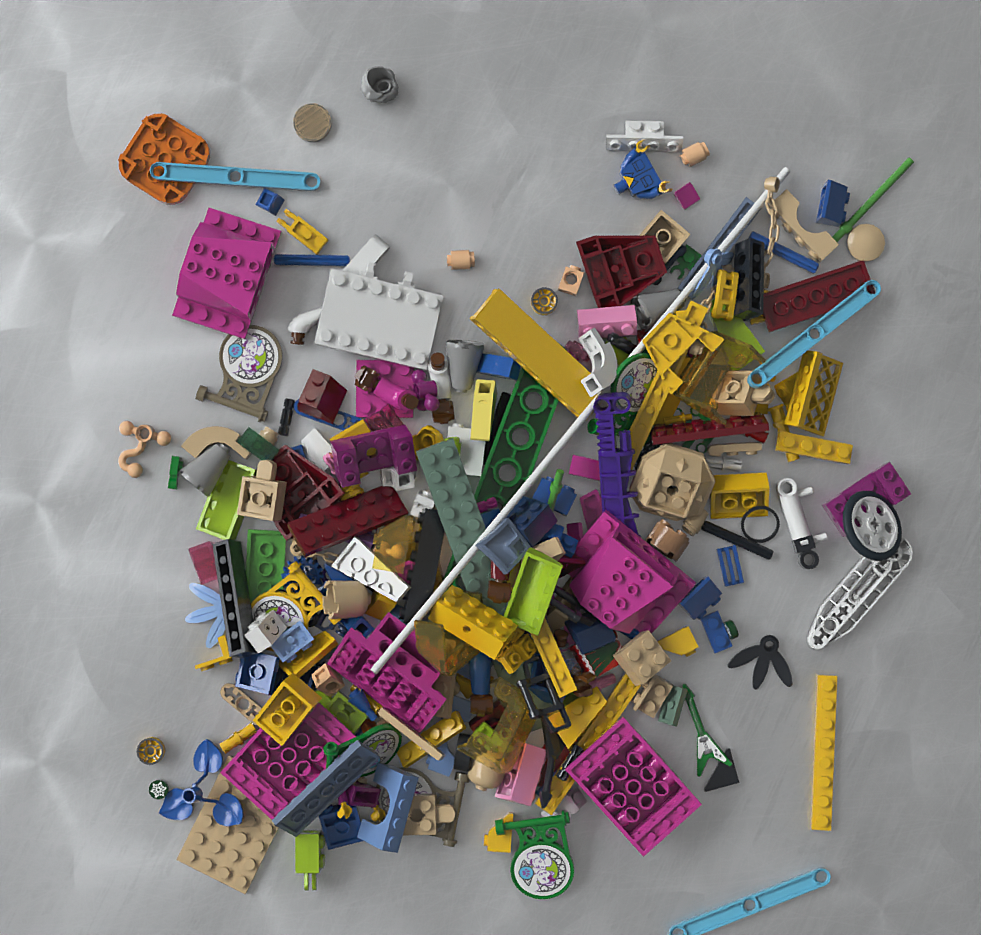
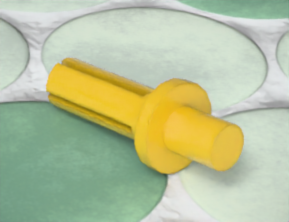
M681 412V415L664 418L663 422L665 425L678 421L686 423V420L692 419V414Z

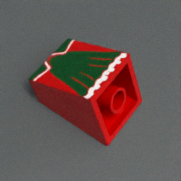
M613 629L616 641L583 656L576 643L560 652L564 661L573 663L572 669L577 668L581 673L589 671L595 674L597 678L619 665L612 655L623 646L618 640L617 632Z

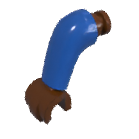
M473 647L469 664L470 683L473 693L470 695V714H476L477 717H485V715L493 713V696L489 694L492 658Z

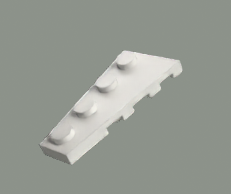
M354 537L331 565V567L373 588L395 602H400L411 588L358 537Z

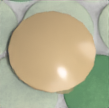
M861 224L853 228L849 233L847 246L851 255L857 261H873L884 251L885 239L881 230L876 226Z

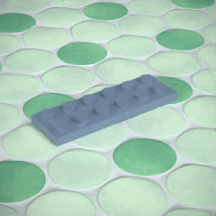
M356 740L326 770H323L312 783L308 784L297 797L293 798L291 803L278 812L277 816L272 819V822L275 826L296 837L366 772L380 756L376 751Z

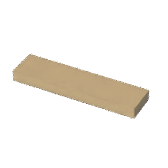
M383 707L379 710L378 715L437 761L443 760L446 754L389 710Z

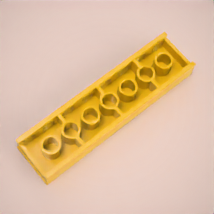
M493 289L492 294L469 319L578 418L596 396L590 397L581 383V380L591 373L501 289Z

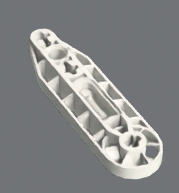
M902 536V543H900L895 553L896 557L892 556L886 559L887 562L884 566L881 565L883 561L870 560L871 564L860 574L856 569L866 559L863 556L822 603L807 636V642L811 648L822 649L852 631L906 569L913 553L911 544L906 538ZM879 539V545L884 547L883 541ZM895 561L898 562L900 569H896V566L894 564ZM876 564L884 570L882 573L875 568ZM872 571L873 574L869 578L867 577L866 581L854 592V589ZM899 571L894 577L889 573ZM854 572L859 577L848 589L843 584ZM875 575H877L878 578H877V579L873 582V584L866 590V592L860 597L859 595L862 593V591L868 586V584H870V583L872 582V578H873ZM887 575L892 580L880 591L876 587ZM840 587L844 588L846 592L837 603L831 600ZM875 590L879 595L868 606L864 603V600ZM829 601L834 606L823 618L820 614L823 607ZM862 604L867 609L857 620H854L851 615ZM839 607H846L844 610L846 612L845 615L841 614L837 619L832 617V615L837 616L840 613ZM820 618L821 621H820V622L818 623V625L816 626V623H817L818 619ZM848 619L854 622L842 634L838 631ZM828 620L834 622V628L831 631L825 628V623ZM820 629H821L824 633L828 634L827 637H826V635H822V636L820 637V639H819V640L821 641L820 644H818V643H815V644H814L815 639H814L813 637H814V636L819 637V636L822 634V632L819 631ZM837 633L838 636L831 640V638Z

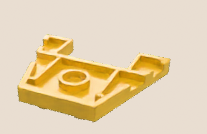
M669 312L642 341L669 393L672 395L683 381L670 369V366L696 339H699L711 352L725 339Z

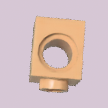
M570 265V268L565 267L558 291L576 296L584 272H581V268ZM574 275L577 278V282L572 285L568 284L566 277Z
M326 663L311 674L316 688L329 697H332L345 686L341 675Z

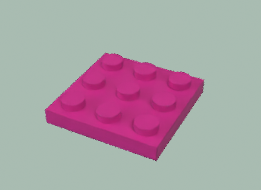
M357 360L356 372L365 365L380 373L378 380L382 376L400 387L413 391L414 382L411 378L414 372L413 367L383 360ZM356 386V417L414 418V409L409 411L397 409L373 393L374 388L369 393Z

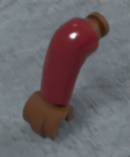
M491 560V578L495 580H489L487 598L491 599L493 603H507L511 596V583L504 581H509L510 572L503 574Z

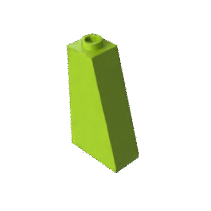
M714 298L711 301L712 306L709 311L716 334L725 339L720 346L729 371H739L754 360V353L758 352L761 355L765 350L741 318L733 316L732 321H725L723 318L715 319L711 317ZM726 305L722 306V310H726Z

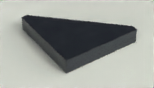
M730 748L726 749L725 754L733 764L728 766L719 762L704 787V792L739 783Z

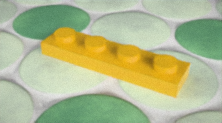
M779 431L775 451L850 464L853 445Z
M454 711L451 714V718H443L420 735L438 748L465 730L466 726L460 713ZM412 740L400 747L397 752L404 768H408L428 754Z

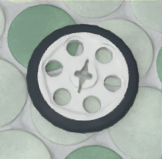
M859 491L849 498L843 510V527L852 547L859 554L870 560L883 561L892 557L898 550L902 539L901 522L892 504L885 497L873 491ZM861 504L865 505L866 513L861 509ZM876 507L880 508L881 516L877 513ZM855 518L858 519L860 527L856 526ZM885 524L889 526L890 533L886 531ZM863 536L868 538V545L864 542ZM879 539L883 541L884 547L879 545Z

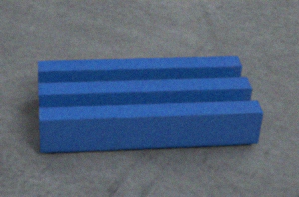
M736 545L716 549L724 586L744 583ZM729 550L733 551L739 580L735 579ZM724 551L726 554L729 572L731 576L730 582H728L727 574L722 556V552Z

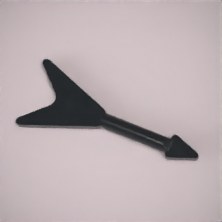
M541 719L548 759L543 790L539 792L541 808L543 809L552 798L550 790L555 761L566 745L559 734H551Z

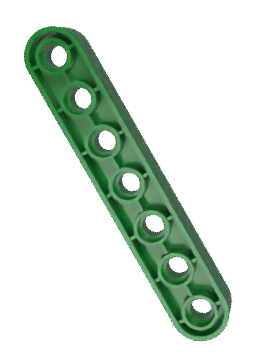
M522 367L475 491L474 498L476 503L495 497L496 501L502 505V509L506 506L532 474L558 404V400ZM531 393H536L542 398V405L537 409H531L526 405L525 399ZM517 429L527 431L529 434L528 442L524 445L515 444L512 440L513 432ZM510 465L515 469L516 476L513 480L503 481L499 477V470L502 466ZM453 554L447 567L444 579L457 565ZM459 574L451 585L462 589L459 585V578L461 576Z

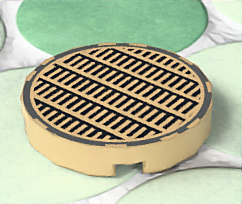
M316 103L306 104L296 111L293 118V126L297 135L303 140L317 142L324 139L329 133L331 118L323 106Z

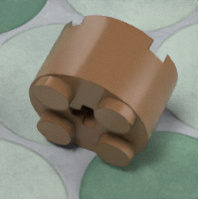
M661 519L653 527L645 541L649 545H654V549L669 559L677 562L689 545V538L679 529L675 532L671 524Z

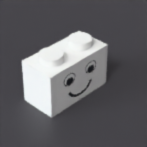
M274 610L269 613L264 611L256 617V621L248 626L249 630L244 636L257 653H260L270 647L287 627Z

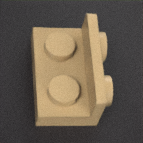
M656 674L642 685L644 687L641 694L637 692L632 701L634 703L633 710L637 711L638 709L652 718L655 717L673 688V684Z

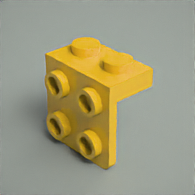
M226 635L217 637L223 656L195 665V669L200 668L202 672L214 668V663L219 662V665H223L233 661L232 657L229 656Z

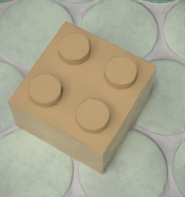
M649 630L640 632L612 655L635 686L643 685L671 662V659Z

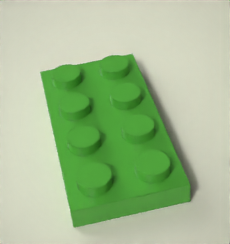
M248 529L246 576L251 603L257 596L267 592L283 579L281 574L285 573L283 567H285L286 540L279 531Z

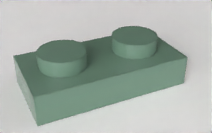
M673 685V688L663 702L658 721L677 727L687 689Z

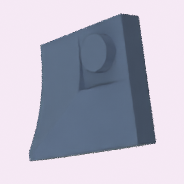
M509 518L504 519L494 530L475 545L495 563L503 574H508L531 547Z

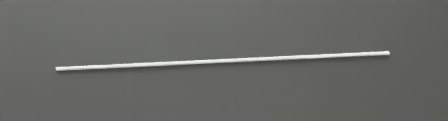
M785 167L777 176L779 177L780 184L790 173ZM768 190L764 191L717 248L721 251V254L727 250L764 205ZM707 263L703 265L647 335L669 312L672 314L676 312L701 280L708 267ZM643 341L637 345L628 357L643 352L646 348ZM611 385L603 389L597 395L601 393H609ZM595 398L370 669L372 672L377 674L479 551L475 545L507 517L594 411Z

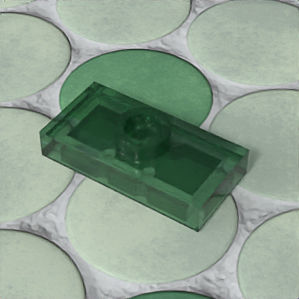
M250 427L247 428L237 441L261 461L273 460L280 451Z

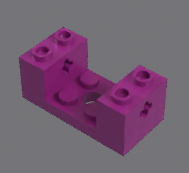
M406 425L330 441L335 474L342 488L361 484V473L393 466L398 475L417 471L413 438ZM369 448H376L374 455L369 456L366 454Z
M887 462L824 503L822 507L842 537H847L843 527V510L853 494L859 491H873L885 497L892 505H896L911 495V492L892 464ZM861 504V509L866 513V507ZM876 507L877 513H881L880 508ZM855 518L856 526L860 527L858 519Z

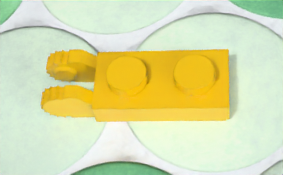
M285 209V215L294 220L292 225L289 226L280 218L276 222L299 242L318 255L329 239L302 218Z

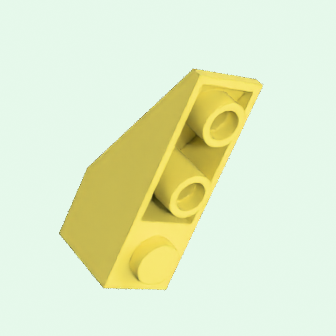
M476 380L471 440L490 441L497 400L496 380Z

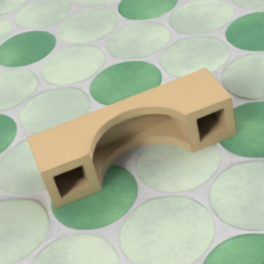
M787 189L775 199L778 208L776 219L783 223L782 227L786 232L792 233L796 237L795 241L799 246H805L809 251L808 255L814 261L818 260L821 262L839 245L827 231L811 233L800 226L797 220V208L800 202ZM773 203L769 205L770 211H775Z

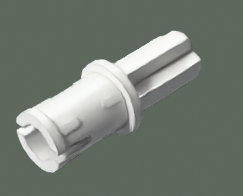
M705 456L710 468H718L721 471L726 469L741 472L742 465L740 464H742V459H730L722 456V458Z

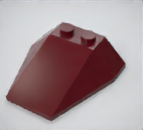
M594 235L576 241L597 308L623 306L667 273L655 235Z
M284 445L267 459L277 464L275 480L287 482L281 520L274 521L275 526L286 541L293 538L287 527L288 522L298 519L301 513L309 515L339 503L345 494L331 475L288 445Z

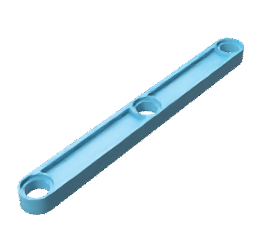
M156 162L150 167L151 176L155 180L304 191H315L320 186L319 176L308 172ZM162 166L164 174L159 177L155 176L153 173L155 167ZM234 171L241 174V179L237 182H233L230 179V174ZM309 177H315L317 185L309 187L306 184V180Z
M869 280L752 371L747 378L749 386L757 389L766 384L878 296L881 292L880 284L875 280ZM867 285H873L876 288V293L870 294L867 291ZM816 329L819 332V338H812L810 330ZM754 374L761 376L762 382L760 384L753 382L752 376Z
M816 868L677 923L670 928L669 935H673L672 933L676 928L682 929L683 935H701L823 887L830 882V873L825 868ZM820 871L825 872L827 875L824 882H819L816 879V875ZM753 900L755 902L754 909L746 910L744 907L745 902Z

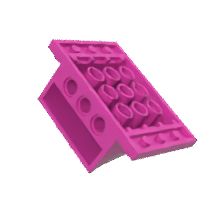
M208 208L204 222L199 223L191 238L179 274L176 291L178 299L172 316L246 339L281 231Z
M607 510L600 515L578 541L574 554L584 559L586 564L568 574L573 578L569 586L579 603L610 629L630 633L635 628L639 632L649 630L652 634L696 584L687 574Z
M388 612L368 639L361 632L351 627L327 665L359 689H363L367 695L420 734L446 701L442 693L434 690L431 686L450 662L451 658L433 646L428 639L421 637L413 630L381 670L375 674L370 669L407 625Z
M318 703L283 746L260 728L220 773L272 820L308 784L312 783L323 770H326L327 755L324 754L323 747L328 742L340 745L357 736L322 704Z
M624 717L617 721L565 768L568 774L643 857L702 805L670 766Z

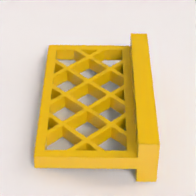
M808 350L802 355L784 424L824 436L843 362L822 355L823 353ZM822 361L823 367L819 369L820 362ZM834 364L836 365L834 373L831 374L829 367H831ZM825 371L827 378L823 381L820 374ZM817 379L818 385L814 388L815 381ZM829 383L830 389L829 392H826L825 385ZM820 390L822 397L817 399L816 392ZM812 397L813 404L809 406ZM822 402L825 403V408L823 411L820 407V404ZM816 409L817 416L813 418L811 411ZM806 415H807V418H808V421H809V422L804 425L805 419H806ZM818 420L821 423L819 431L817 430L815 425V422H817Z

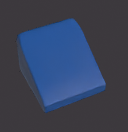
M264 188L255 205L276 216L284 203V199Z

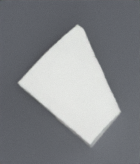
M314 428L301 441L305 457L323 471H327L329 466L324 462L323 456L328 452L332 453L331 445Z

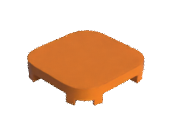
M163 113L152 114L142 120L141 126L123 154H120L118 159L119 170L128 182L164 204L175 205L187 197L195 183L155 180L150 174V167L156 162L207 165L210 159V149L201 136L179 124L168 115ZM162 166L155 167L153 170L154 175L162 176L164 168Z

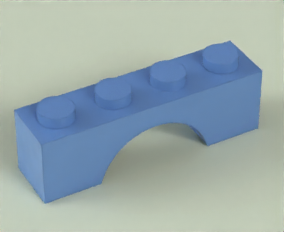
M454 695L452 712L458 711L464 722H469L472 715L470 714V700ZM447 742L438 747L440 751L446 754L443 760L437 761L429 754L426 764H429V770L450 777L455 755L452 754Z

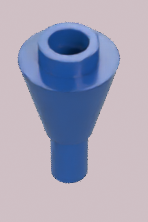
M356 688L348 695L350 697L348 702L363 713L365 712L372 722L378 717L371 709L363 689L358 690Z

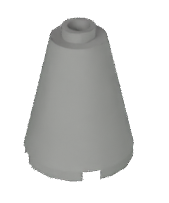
M678 289L640 294L633 297L630 302L631 305H635L639 327L641 329L645 328L644 332L650 331L681 292ZM683 302L676 311L683 308L685 303Z
M447 340L446 349L452 388H455L456 392L467 393V390L472 387L484 350V343L469 340L468 342Z
M222 443L219 446L215 444L178 473L209 497L230 458L228 454L230 450Z

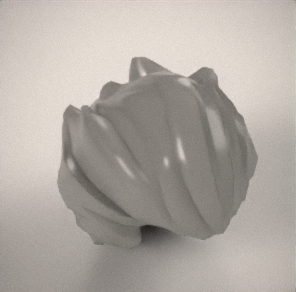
M376 66L368 69L364 77H362L361 91L370 102L387 103L398 95L399 87L392 70Z

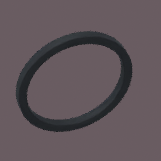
M755 506L749 509L741 520V529L744 536L755 543H764L775 537L780 527L778 515L767 506ZM758 509H765L773 513L777 522L775 531L765 539L751 538L744 529L746 517Z

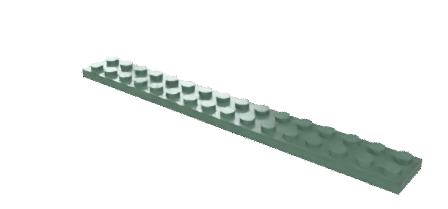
M451 438L418 450L416 454L455 561L458 564L486 528L454 439ZM479 550L460 573L467 594L477 598L481 603L489 608H493L497 613L504 616L508 602L497 604L487 598L489 580L495 579L491 578V559ZM492 659L513 719L524 734L541 729V718L530 720L529 710L521 690L516 685V682L525 679L522 664L514 673L508 674L501 662ZM533 663L528 664L530 675ZM530 691L536 709L550 707L549 703L541 701Z

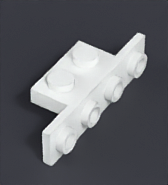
M625 121V135H606V150L631 151L636 147L638 141L645 139L642 142V147L645 148L650 145V148L646 151H682L683 136H664L663 121Z

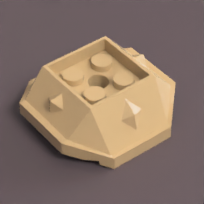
M665 443L641 457L629 491L638 492V496L632 498L641 511L679 521L702 514L715 484V478L703 453L672 443ZM669 486H676L673 489L668 488Z

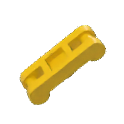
M719 269L716 274L717 287L711 317L732 321L739 274L738 272L731 271L728 273L726 270ZM723 305H726L725 311L722 310Z

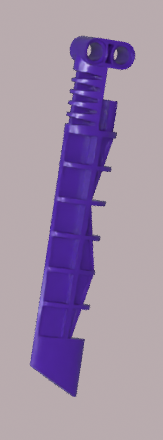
M626 392L601 393L595 398L593 407L595 417L598 418L596 425L599 426L596 431L599 433L597 439L600 440L597 446L600 447L598 450L602 513L605 510L609 511L641 537L634 518L639 517V514L632 513L628 500L630 497L638 496V492L627 491L629 476L636 475L635 470H630L635 449H632L630 430L619 431L620 448H617L614 415L628 412L631 407L632 398ZM624 399L628 405L620 406L617 401ZM605 400L608 406L600 407L598 402Z

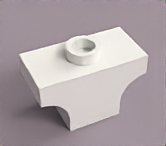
M416 460L417 471L398 475L394 466L380 469L382 486H391L396 491L415 488L414 482L420 480L419 462Z
M419 491L410 515L418 517L419 512H422L423 509H434L435 503L430 491Z

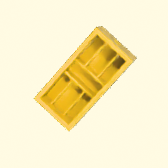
M453 585L437 600L428 618L493 660L510 643L518 627L511 619L505 618L493 608L487 607L477 598L471 597L463 592L462 589ZM464 626H468L470 631L465 630Z

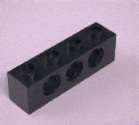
M748 238L735 244L734 272L739 274L734 316L745 320L763 315L764 242Z

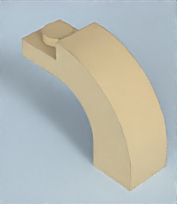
M219 426L206 427L196 431L181 446L195 458L203 454L210 446L221 443L230 446L246 460L251 456V453L248 451L250 447L242 441L240 443L237 442L242 437L240 434Z

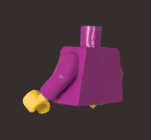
M357 780L337 798L339 805H341L337 816L342 818L345 815L347 819L352 813V808L349 805L371 807L374 809V812L370 815L371 819L374 822L377 820L380 822L385 817V811L379 808L380 803L378 799L381 789Z

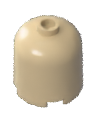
M329 580L324 585L327 591L326 596H322L324 613L329 614V620L360 617L365 614L368 605L371 603L370 593H368L365 585L359 581Z
M476 742L470 761L468 778L472 783L476 784V788L479 790L487 791V788H497L503 781L512 754L509 752L505 756L488 751Z

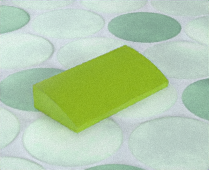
M228 460L213 491L207 497L196 530L223 540H236L244 516L237 515L242 476H256L257 470Z
M530 547L522 561L504 617L511 619L513 623L518 625V628L538 636L563 565L550 556Z

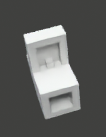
M576 786L567 792L552 815H549L544 810L540 813L543 817L562 815V810L569 812L571 817L587 803V800Z

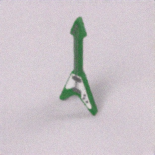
M683 684V688L687 689L685 700L698 732L697 776L700 777L703 774L709 758H715L731 766L733 764L708 732L705 731L693 699L695 694L687 684Z

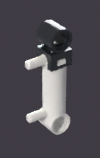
M785 478L777 483L776 492L779 495L792 537V545L795 553H800L798 564L803 569H813L819 563V556L811 549L816 548V543L828 540L827 533L815 536L810 534L800 502V498L812 495L814 490L812 487L797 491L795 481ZM783 483L790 484L791 491L789 493L782 491ZM807 554L813 557L811 565L804 563V557Z

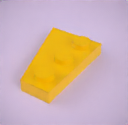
M325 630L313 636L312 646L305 651L300 649L295 653L297 657L289 663L279 660L278 666L288 676L294 673L300 678L338 645L337 641Z
M597 686L593 688L592 695L579 697L565 706L571 726L557 733L569 751L578 738L584 734L591 722L598 717L608 704ZM560 712L548 717L555 728L565 725Z

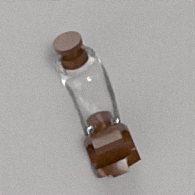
M562 629L555 630L553 637L577 688L573 694L577 697L592 695L593 688L588 682L594 680L596 675L589 671L582 673V668L569 648V643L567 642L568 632Z

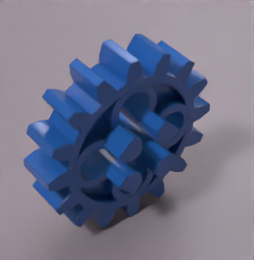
M304 555L300 559H297L295 556L294 562H301V570L315 586L317 584L322 585L320 578H324V575L321 572L323 569L316 559L313 560L312 557L305 559ZM289 560L287 561L289 566L293 563ZM283 567L285 573L281 574L282 578L289 575L288 567ZM289 581L285 583L284 586H286L287 588V586L292 582L296 584L298 583L296 581ZM300 586L297 590H295L294 588L291 589L293 592L297 593L300 591Z

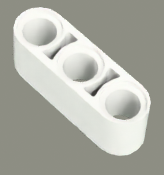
M375 234L342 271L360 275L361 271L366 272L368 262L377 264L387 253L390 246Z

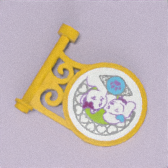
M293 562L288 567L289 575L253 600L251 603L253 621H256V617L264 611L269 613L274 610L287 627L286 630L298 621H301L308 630L311 617L323 609L322 596L324 595L301 570V562ZM289 581H296L298 583H290L286 588V592L276 591ZM300 586V591L297 593L293 592L291 589L294 588L295 590H297ZM313 596L320 604L316 606V601L309 599L307 603L311 604V606L305 604V599ZM331 619L330 622L335 625L342 619ZM271 646L266 648V650L274 652Z

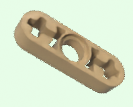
M227 683L223 685L220 690L221 697L249 721L257 725L252 721L255 715L251 713L249 716L247 712L253 708V705L257 707L254 709L256 713H259L262 707L239 687H235V684ZM232 687L234 689L232 692L236 696H238V693H240L242 696L237 698L236 702L233 703L232 700H234L235 698L231 695L227 697L225 695V688L229 689ZM241 699L249 701L250 706L248 709L243 710L239 707Z

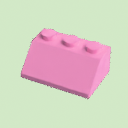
M635 305L577 310L578 338L593 328H596L602 339H608V334L612 332L618 334L619 337H634L637 335Z
M512 742L513 748L510 751L512 756L503 781L497 787L495 797L531 806L535 800L537 784L541 779V769L546 761V750L527 743Z

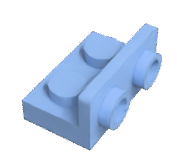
M298 621L282 633L271 645V648L282 662L287 661L289 663L297 657L295 653L300 649L305 651L312 646L311 641L314 638L302 622Z

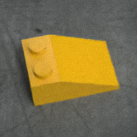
M292 673L283 680L252 721L283 746L314 710L322 697Z

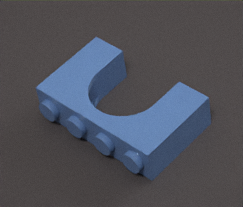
M378 763L373 782L385 787L388 791L390 799L389 810L381 823L379 821L374 822L373 820L362 819L357 837L382 851L398 853L419 777L394 765Z

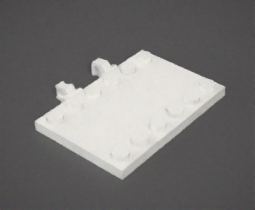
M370 262L367 264L366 272L361 271L360 275L331 268L314 344L426 371L443 295L414 289L415 284L411 283L413 273L407 271L404 273L403 282H398V284L377 280L378 277L373 276L376 264Z

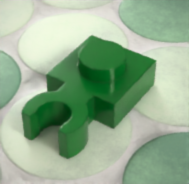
M687 244L685 246L687 248L685 255L680 256L676 260L679 264L673 266L669 272L672 274L674 270H679L678 280L684 276L685 268L691 271L702 256Z
M172 456L169 489L177 490L178 477L180 475L178 472L184 468V461H181L182 457Z

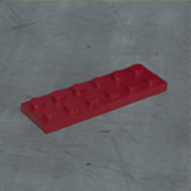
M864 260L764 293L763 318L769 333L828 313L863 284L871 280ZM867 285V291L870 294H875L873 285Z
M755 412L754 416L741 417L731 415L730 418L726 419L713 417L709 421L695 419L692 420V423L678 421L668 426H665V424H655L650 431V437L653 445L764 432L769 431V423L764 414L760 412Z
M379 486L288 522L287 527L304 557H307L407 517L409 512L393 487Z

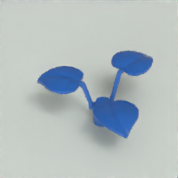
M205 739L198 746L193 758L195 769L198 772H204V774L190 788L170 790L164 799L159 814L172 820H184L193 813V805L191 803L198 801L217 804L213 808V816L218 824L222 826L239 825L243 821V808L236 796L224 793L220 796L219 801L203 798V792L198 787L201 781L208 775V772L215 773L219 771L223 764L221 751L212 741Z

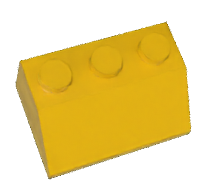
M767 473L713 475L715 484L709 496L711 519L741 518L749 509L755 506L769 507L770 488ZM758 509L751 512L747 517L768 516V510Z

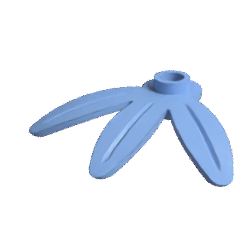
M709 249L706 252L704 261L708 264V267L691 294L692 299L697 297L706 288L711 277L712 287L717 284V271L722 269L721 265L730 264L734 257L733 252L721 254L719 249Z
M191 583L189 585L190 590L200 599L214 606L204 607L192 612L185 618V621L188 623H200L217 617L210 628L206 640V647L212 648L218 642L217 637L222 636L225 631L220 595L209 587Z

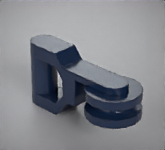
M322 609L318 615L319 620L315 627L321 631L334 630L338 624L340 630L335 632L344 638L348 630L341 623L338 622L335 625L330 623L328 627L321 626L326 616L329 617V614H325L324 609Z

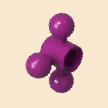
M421 369L415 370L411 378L414 382L413 391L418 399V406L416 408L419 411L437 410L440 402L437 398L436 382L434 380L426 381L427 375L425 371Z

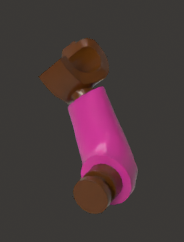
M365 365L360 370H357L354 376L356 378L355 386L369 393L374 388L373 393L400 410L409 411L418 406L417 396L412 390L400 387L382 376L378 380L380 373Z

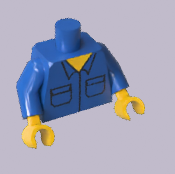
M645 139L637 142L636 147L623 160L619 173L622 180L614 184V188L618 194L628 190L632 197L653 199L663 193L671 192L673 189L669 188L666 190L665 185L670 183V181L661 182L644 152L650 148V145L643 148L642 142Z

